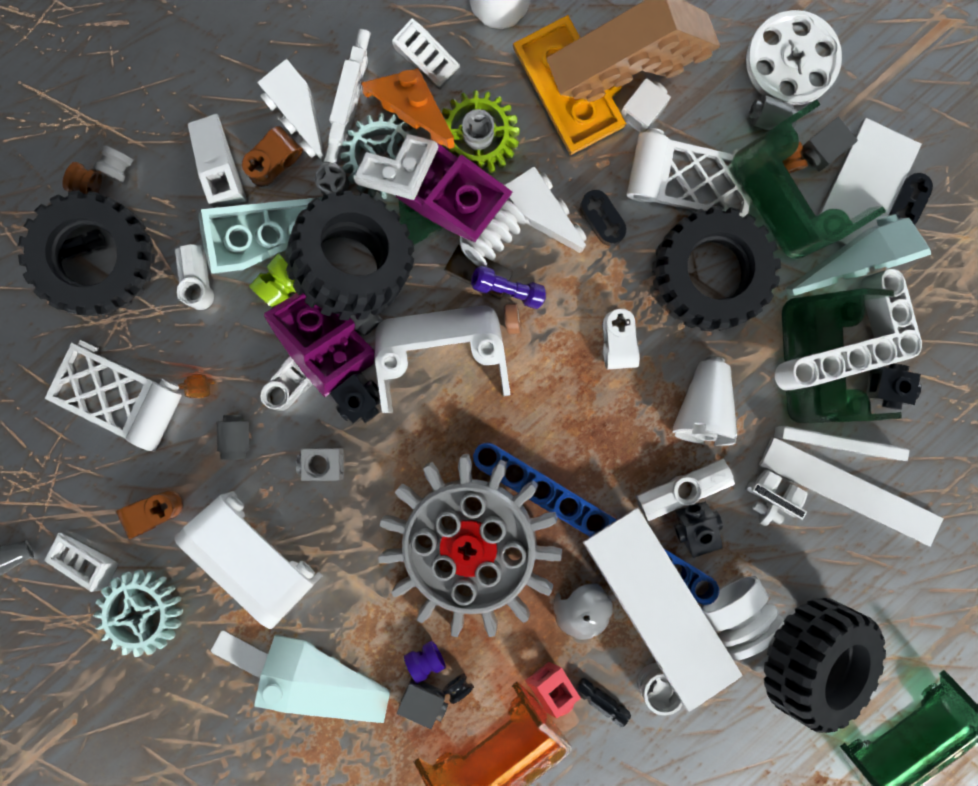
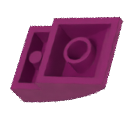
M438 144L437 152L415 199L411 200L397 195L396 198L441 227L476 242L513 192L462 154L458 158Z
M296 293L265 312L264 317L294 362L317 390L326 397L353 374L361 373L373 365L375 350L355 331V322L351 318L349 320L338 319L339 314L331 313L330 317L321 314L322 308L317 305L311 308L305 303V294L298 295Z

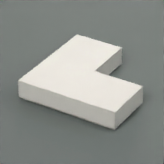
M407 134L396 159L366 152L354 176L356 185L414 200L437 152L438 144L431 139Z

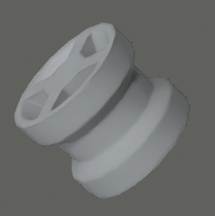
M104 145L101 150L103 156L100 161L95 162L93 168L123 183L125 179L124 171L126 167L132 165L133 159Z
M325 163L316 171L315 184L323 195L335 192L336 196H340L341 191H348V177L338 164Z

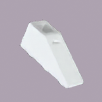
M286 58L257 82L263 90L260 97L271 111L277 107L283 115L279 120L291 135L297 132L303 140L299 144L309 157L312 158L316 155L323 163L325 153L312 92L306 81Z
M218 114L188 123L197 171L208 204L213 208L237 206L248 202Z
M534 166L504 185L513 192L508 201L521 211L525 217L526 224L578 253L584 250L586 247L584 241L587 239L585 233L578 224L573 226L567 217L570 212L561 198L556 200L550 191L553 186L544 172L539 174Z

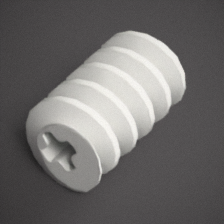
M507 200L476 242L460 236V246L463 253L478 267L481 265L487 267V262L483 257L494 260L496 255L492 248L499 252L503 251L504 245L500 240L510 243L512 236L509 232L515 235L519 234L520 227L517 223L525 225V217L513 203Z

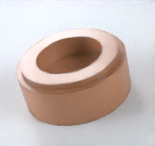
M506 304L504 306L507 333L509 335L521 334L518 304Z

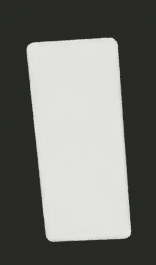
M224 630L220 632L211 649L213 654L258 678L261 676L268 656L267 653Z

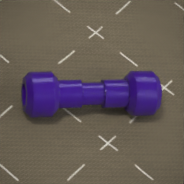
M482 265L477 267L472 274L471 285L476 291L488 293L491 290L498 293L504 292L510 294L511 297L522 300L524 306L538 309L545 302L546 290L543 285L530 282L527 285L519 282L514 283L504 277L497 276L494 269Z

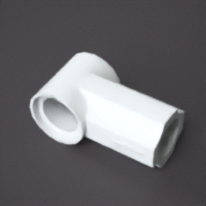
M191 244L180 246L175 249L179 284L177 286L178 299L196 310L207 309L214 301V292L209 286L204 248L202 245ZM200 287V296L196 300L192 301V291L195 288Z

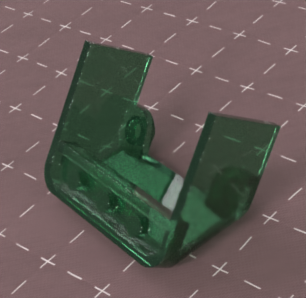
M815 100L740 149L731 160L732 172L778 246L786 256L795 259L808 256L845 238L886 212L883 206L870 207L851 220L840 209H828L815 216L782 161L790 157L799 145V137L792 123L820 106L821 104L818 100Z
M861 288L788 300L784 304L781 313L784 362L844 346L843 328L854 327L863 320L865 314L864 300L893 297L894 290ZM846 377L811 387L786 390L787 411L790 418L797 423L902 419L901 412L871 413V402L868 395L859 389H847Z
M945 670L939 673V685L933 683L921 693L923 697L921 707L875 741L857 739L848 746L846 743L840 746L846 762L864 786H923L978 745V704Z

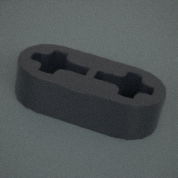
M914 173L907 177L889 216L896 214L897 219H899L901 216L897 212L908 206L905 217H909L915 225L933 190V183L930 177L923 173ZM915 182L919 183L918 189L921 192L910 198L914 191V188L910 185Z
M600 190L587 192L580 204L583 216L603 244L607 246L619 244L626 235L624 220L604 192ZM590 198L594 201L600 200L602 202L599 209L603 216L600 217L597 210L592 209L590 211L587 208L590 204ZM605 219L611 227L616 225L619 227L616 233L617 238H614L612 235L607 237L604 234L607 230V226L604 223Z

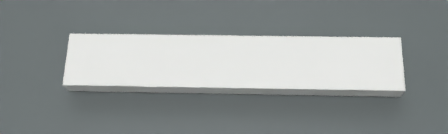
M771 437L758 464L777 475L926 546L931 547L944 519Z

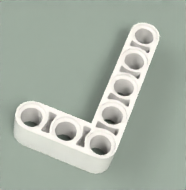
M887 269L869 275L862 281L861 291L874 338L783 362L775 370L777 385L783 390L811 387L918 356L922 349V340L903 274L896 269Z

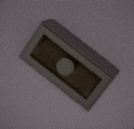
M458 244L444 271L471 285L472 274L478 266L467 258ZM483 257L487 262L488 268L494 269L497 276L504 277L510 281L514 271ZM492 290L488 292V294L498 299H501L503 293Z

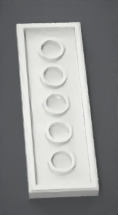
M635 508L583 541L589 554L688 712L743 676L638 508Z

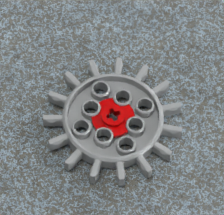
M462 454L458 463L460 480L444 483L439 470L433 462L425 465L423 470L433 490L424 498L418 496L410 487L403 483L395 491V494L402 501L412 507L413 512L409 516L408 521L385 515L380 520V527L403 534L402 548L382 551L378 556L379 563L404 561L409 576L400 580L391 593L394 597H397L416 586L428 598L419 610L417 621L420 623L427 620L431 616L434 607L438 605L453 611V619L450 624L451 636L458 637L464 625V614L481 613L484 628L488 636L492 637L496 635L498 626L494 610L506 604L523 623L529 620L530 611L527 605L518 597V594L525 585L539 593L550 596L553 584L547 579L534 574L532 570L535 560L561 561L562 549L554 546H538L535 531L557 523L558 517L556 512H550L530 518L522 504L535 493L538 484L534 480L524 485L515 496L499 487L506 473L507 462L502 460L498 462L492 470L490 482L475 480L471 477L472 463L469 454ZM476 497L480 500L482 508L478 511L470 510L466 505V498ZM444 516L453 517L456 520L457 528H445L441 518ZM489 522H495L500 525L502 533L491 535L487 532L485 525ZM426 535L430 537L433 544L432 547H422L418 542V536ZM466 542L471 543V548L474 549L473 551L468 550V545L465 544ZM515 547L521 551L522 558L512 560L507 557L505 550ZM437 561H449L453 570L443 572L439 569ZM491 566L496 570L497 576L495 578H487L482 574L481 568ZM461 584L467 585L471 588L473 594L471 596H462L458 592L457 586Z

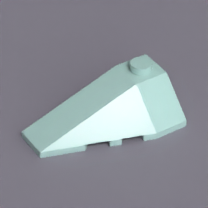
M315 198L201 209L198 214L203 248L211 274L245 270L286 250L297 216L302 210L307 209L308 203Z
M893 214L878 219V226L865 230L788 286L786 291L788 295L795 296L833 285L841 277L849 279L867 275L871 267H875V269L891 268L931 255V250L909 217L897 219V215Z
M275 635L260 676L254 706L291 714L384 723L391 691L360 672L356 673L344 666L333 656H327L307 641Z

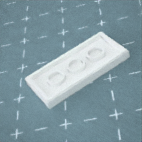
M868 118L862 120L855 134L858 141L848 149L810 230L841 246H845L865 230L878 226V219L889 216L922 145Z

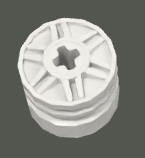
M755 576L744 577L726 585L719 590V596L714 603L701 606L713 629L721 631L718 637L733 660L749 658L762 652L769 645H773L776 631L785 624L783 622L784 618L778 615L779 610L773 604H766L769 595Z

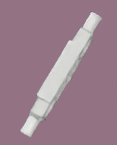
M364 29L358 30L355 46H352L349 60L345 59L329 119L331 130L324 163L337 164L340 149L343 148V141H348L349 136L347 132L352 128L362 90L361 82H364L368 64L366 50L371 33Z

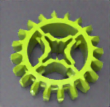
M475 89L472 99H468L467 95L463 92L460 104L455 99H451L450 106L452 110L448 108L442 109V115L454 136V141L460 140V143H465L462 125H459V129H454V127L463 116L476 109L485 110L501 125L496 126V123H494V138L492 142H495L496 138L503 139L494 151L484 155V149H473L474 155L467 154L459 149L455 142L454 148L448 149L444 145L441 146L458 158L462 154L482 170L484 167H487L489 173L493 174L495 173L494 163L504 168L506 162L503 156L508 159L514 157V152L510 148H517L519 145V141L514 137L520 134V128L513 126L517 123L518 118L516 115H509L511 112L509 104L500 108L502 104L500 96L492 102L490 101L491 93L489 91L484 94V98H479V93Z

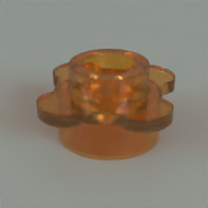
M193 374L187 376L184 383L178 384L179 389H184L185 397L202 398L210 395V385H214L215 380L206 379V375Z

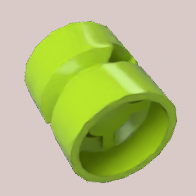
M279 253L267 265L268 272L266 274L260 273L249 285L272 308L291 297V293H296L293 288L295 279L290 280L286 271L288 263Z

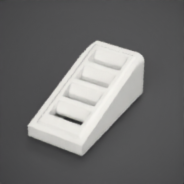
M413 18L392 40L394 49L415 68H418L439 89L460 67V64ZM416 36L417 38L407 47L406 45ZM424 43L427 47L417 57L414 53ZM434 52L437 56L426 66L424 62ZM442 61L447 63L437 75L433 73Z
M63 533L57 534L44 560L90 592L101 591L104 587H107L118 567V563L110 557ZM66 547H68L69 551L63 561L61 557ZM77 554H78L79 557H78V559H77L75 565L72 566V564H73V562H74V560H75V558H76V556H77ZM88 561H89L90 564H89V566H88L86 572H84L83 570H84L85 566L87 565V563H88Z

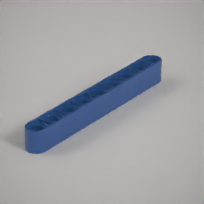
M490 442L482 443L475 449L473 454L475 465L490 476L492 475L493 468L500 460L507 462L506 469L514 464L522 468L523 475L520 480L512 482L505 475L501 480V483L517 493L520 492L524 485L533 480L535 482H547L549 493L543 498L533 495L529 500L548 512H556L558 518L589 537L617 520ZM484 448H491L496 453V461L491 465H483L478 459L479 452ZM565 498H573L576 502L575 510L570 514L561 513L559 509L560 502ZM593 514H598L602 517V525L597 530L587 528V519ZM663 548L673 565H681L682 572L680 576L697 603L702 605L714 603L719 596L717 582L706 573ZM701 581H707V592L703 595H696V585Z

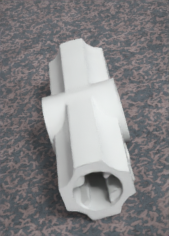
M720 459L686 475L676 476L665 484L637 495L636 498L646 521H650L685 505H694L701 498L732 486L735 483L729 466L724 459ZM683 482H689L692 488L691 494L687 498L682 499L679 496L678 488Z

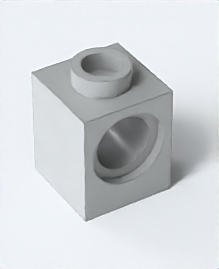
M344 448L301 449V455L296 457V472L301 474V481H340L344 479ZM317 455L324 457L327 462L326 470L323 473L315 471L312 466V461Z

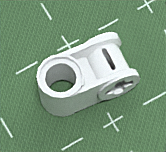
M621 308L609 312L605 315L602 324L604 337L603 356L606 370L638 367L639 347L636 339V326L633 314ZM617 317H619V320L625 321V326L620 328V332L618 327L612 326V321L616 320Z
M290 356L281 365L278 372L262 388L261 401L269 409L277 411L286 410L312 383ZM295 368L303 375V378L295 372ZM276 388H282L285 393L284 400L280 404L274 405L270 398L271 393Z

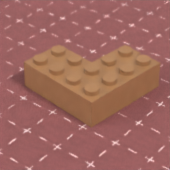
M644 0L546 59L560 95L574 97V99H585L591 102L603 97L606 94L605 90L614 85L615 87H620L633 80L632 75L642 70L655 75L666 76V78L677 76L684 71V66L693 61L694 63H700L709 59L713 55L712 51L720 48V44L707 11L684 0Z

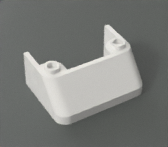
M481 305L389 318L380 322L375 330V366L382 413H393L389 380L399 378L406 372L408 367V350L470 342L472 355L478 363L487 366L499 364L503 397L510 396L504 346L496 311L489 306Z
M234 491L221 494L175 535L174 540L193 561L250 615L266 628L272 629L321 579L322 575L319 572L315 574L313 569L303 561L299 563L295 561L288 562L243 519L245 517L242 511L244 505L236 497L237 494Z

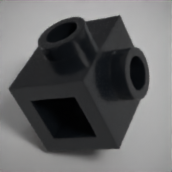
M894 363L889 364V368L879 367L872 369L869 373L865 398L883 401L882 407L902 410V405H915L922 388L919 382L921 374L909 372L910 366Z
M362 373L353 374L330 393L338 404L336 406L338 413L344 420H350L352 424L361 420L367 423L380 413L377 409L381 405L379 387L373 380L368 381Z
M706 501L695 503L676 511L678 524L674 525L676 535L680 543L684 542L693 558L723 548L719 530L723 529L721 517L717 511L712 512Z

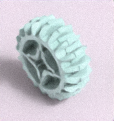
M384 113L379 114V121L374 122L371 115H368V124L365 126L362 122L357 121L356 126L359 131L348 130L347 134L352 141H343L342 146L347 151L340 154L341 160L347 162L342 166V169L345 173H351L348 177L351 184L355 183L354 176L359 168L358 161L361 148L372 154L382 152L384 155V151H387L389 158L396 159L397 144L400 140L404 142L407 134L417 136V130L415 128L408 130L409 124L404 121L398 124L397 116L394 114L390 117L389 122L386 121ZM377 135H387L382 141L371 140L372 137ZM357 185L359 192L367 189V187ZM368 188V195L373 198L377 190ZM380 191L381 198L386 199L387 193Z
M137 570L133 575L128 571L122 574L121 579L118 577L110 581L111 587L107 586L102 589L101 593L104 597L97 599L95 602L102 609L96 611L93 616L102 620L101 623L96 625L95 629L101 630L104 628L106 632L102 636L101 641L108 639L113 641L110 650H115L122 646V655H127L131 651H133L134 657L141 656L144 651L147 655H151L156 651V647L158 649L164 648L167 645L166 640H171L175 637L176 633L173 629H177L182 623L175 617L181 615L183 609L175 608V604L181 601V597L176 596L172 598L170 594L175 590L176 586L164 587L167 577L163 576L155 581L156 574L153 571L148 572L146 576L143 570ZM143 591L149 593L156 601L148 600L144 596ZM124 594V610L118 615V604ZM147 609L150 610V611L144 613L143 616H142V615H138V616H137V615H133V616H130V617L128 616L129 614H131V613H133V612H135V611H140V610H141V611H144V610H147ZM160 611V623L153 634L151 628L154 626L153 615ZM123 625L129 626L134 634L128 632Z

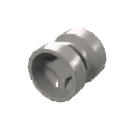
M476 109L465 115L462 122V133L467 146L475 150L487 148L492 143L494 138V120L485 110Z

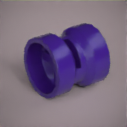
M433 640L424 644L422 651H411L404 655L407 669L417 684L426 680L431 671L439 673L446 669L445 661Z

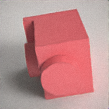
M551 662L546 663L525 680L546 713L555 718L568 714L573 709L574 704L581 699L562 667Z

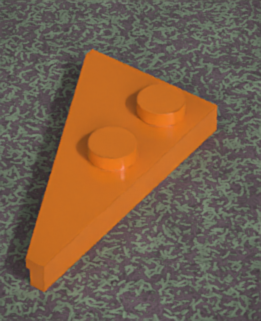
M418 68L361 82L364 96L369 98L373 95L381 100L384 109L397 114L399 119L413 128L418 129L421 126L430 132L431 139L439 145H444L448 149L455 147L454 136Z

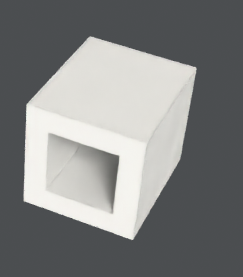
M646 78L624 105L621 111L624 121L639 133L645 132L664 110L671 98L667 94L666 88L659 82H651Z

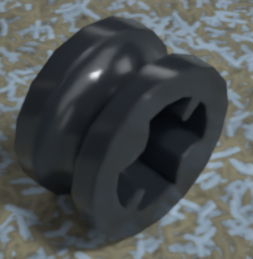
M465 673L454 678L442 690L445 695H450L449 701L451 704L462 700L474 688L472 683L466 682L467 676Z

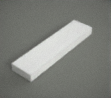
M789 426L775 427L774 438L898 461H908L910 452L907 448Z

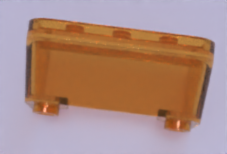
M515 682L512 687L518 696L510 704L508 715L511 720L464 756L458 753L452 754L447 752L439 756L433 766L419 757L413 762L425 786H530L566 758L571 752L572 747L538 700L521 684Z

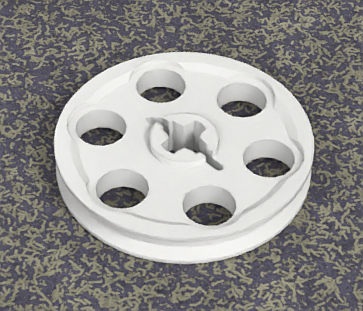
M801 10L784 11L767 19L752 37L746 53L748 76L756 90L762 96L767 95L790 103L793 106L811 103L822 96L835 82L842 64V49L833 28L819 16ZM803 22L808 28L807 35H796L793 31V23ZM765 31H774L778 35L779 42L776 45L767 44L763 38ZM823 42L830 47L831 52L828 57H822L817 54L815 49L817 43ZM791 52L794 57L799 56L800 58L796 64L794 61H788L787 59ZM760 60L768 61L772 66V73L763 75L758 72L757 62ZM811 72L820 73L824 78L823 86H813L809 81V74ZM780 82H791L795 88L794 95L786 96L782 94L779 89Z

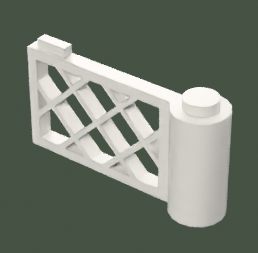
M647 128L645 132L638 135L627 197L636 201L657 202L692 211L700 209L707 211L717 203L722 207V211H726L729 208L723 199L735 191L741 201L739 215L744 217L749 212L758 160L752 159L753 153L735 149L733 154L695 146L670 140L664 135V131L660 129ZM674 150L685 152L691 164L679 171L672 161ZM706 157L714 159L721 169L711 177L707 176L699 163ZM724 161H725V162H729V163H731V164H729L728 166H726V164L724 163ZM735 164L748 167L746 180L740 184L736 182L729 171V168ZM694 166L703 182L690 189L681 174ZM670 170L674 174L671 177H669ZM723 173L732 189L720 196L711 180ZM674 178L677 179L685 191V194L679 198L665 196L667 183ZM703 185H706L715 199L708 205L700 204L693 193ZM687 196L690 199V201L682 200Z
M80 340L78 344L71 342L44 399L125 438L126 441L139 448L155 452L182 397V394L178 392L179 386L165 379H161L160 383H157L97 354L99 348L84 340ZM80 353L86 356L89 369L76 373L73 362L77 354ZM95 361L101 364L96 366ZM109 367L113 370L116 382L102 386L98 371ZM91 374L96 389L83 394L78 379ZM135 380L144 384L139 396L129 400L125 384ZM71 382L76 397L68 400L58 397L62 385ZM118 387L123 402L109 407L105 391ZM98 394L103 410L92 414L88 412L85 399ZM125 407L128 419L124 427L121 428L115 425L111 412Z

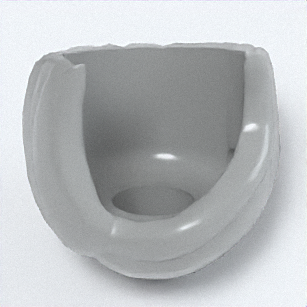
M598 583L580 586L566 600H561L560 593H557L553 609L557 625L564 633L576 639L588 640L598 636L606 629L610 621L609 618L613 613V604L603 588Z

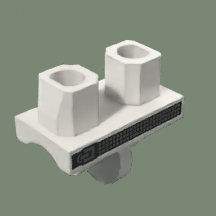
M764 470L756 482L749 481L745 488L748 492L767 502L764 505L756 501L752 509L760 513L758 522L763 526H767L772 520L781 524L785 517L777 512L778 509L794 518L797 517L803 520L807 511L803 510L802 507L808 493L790 484L783 497L775 494L774 492L782 478L769 470Z

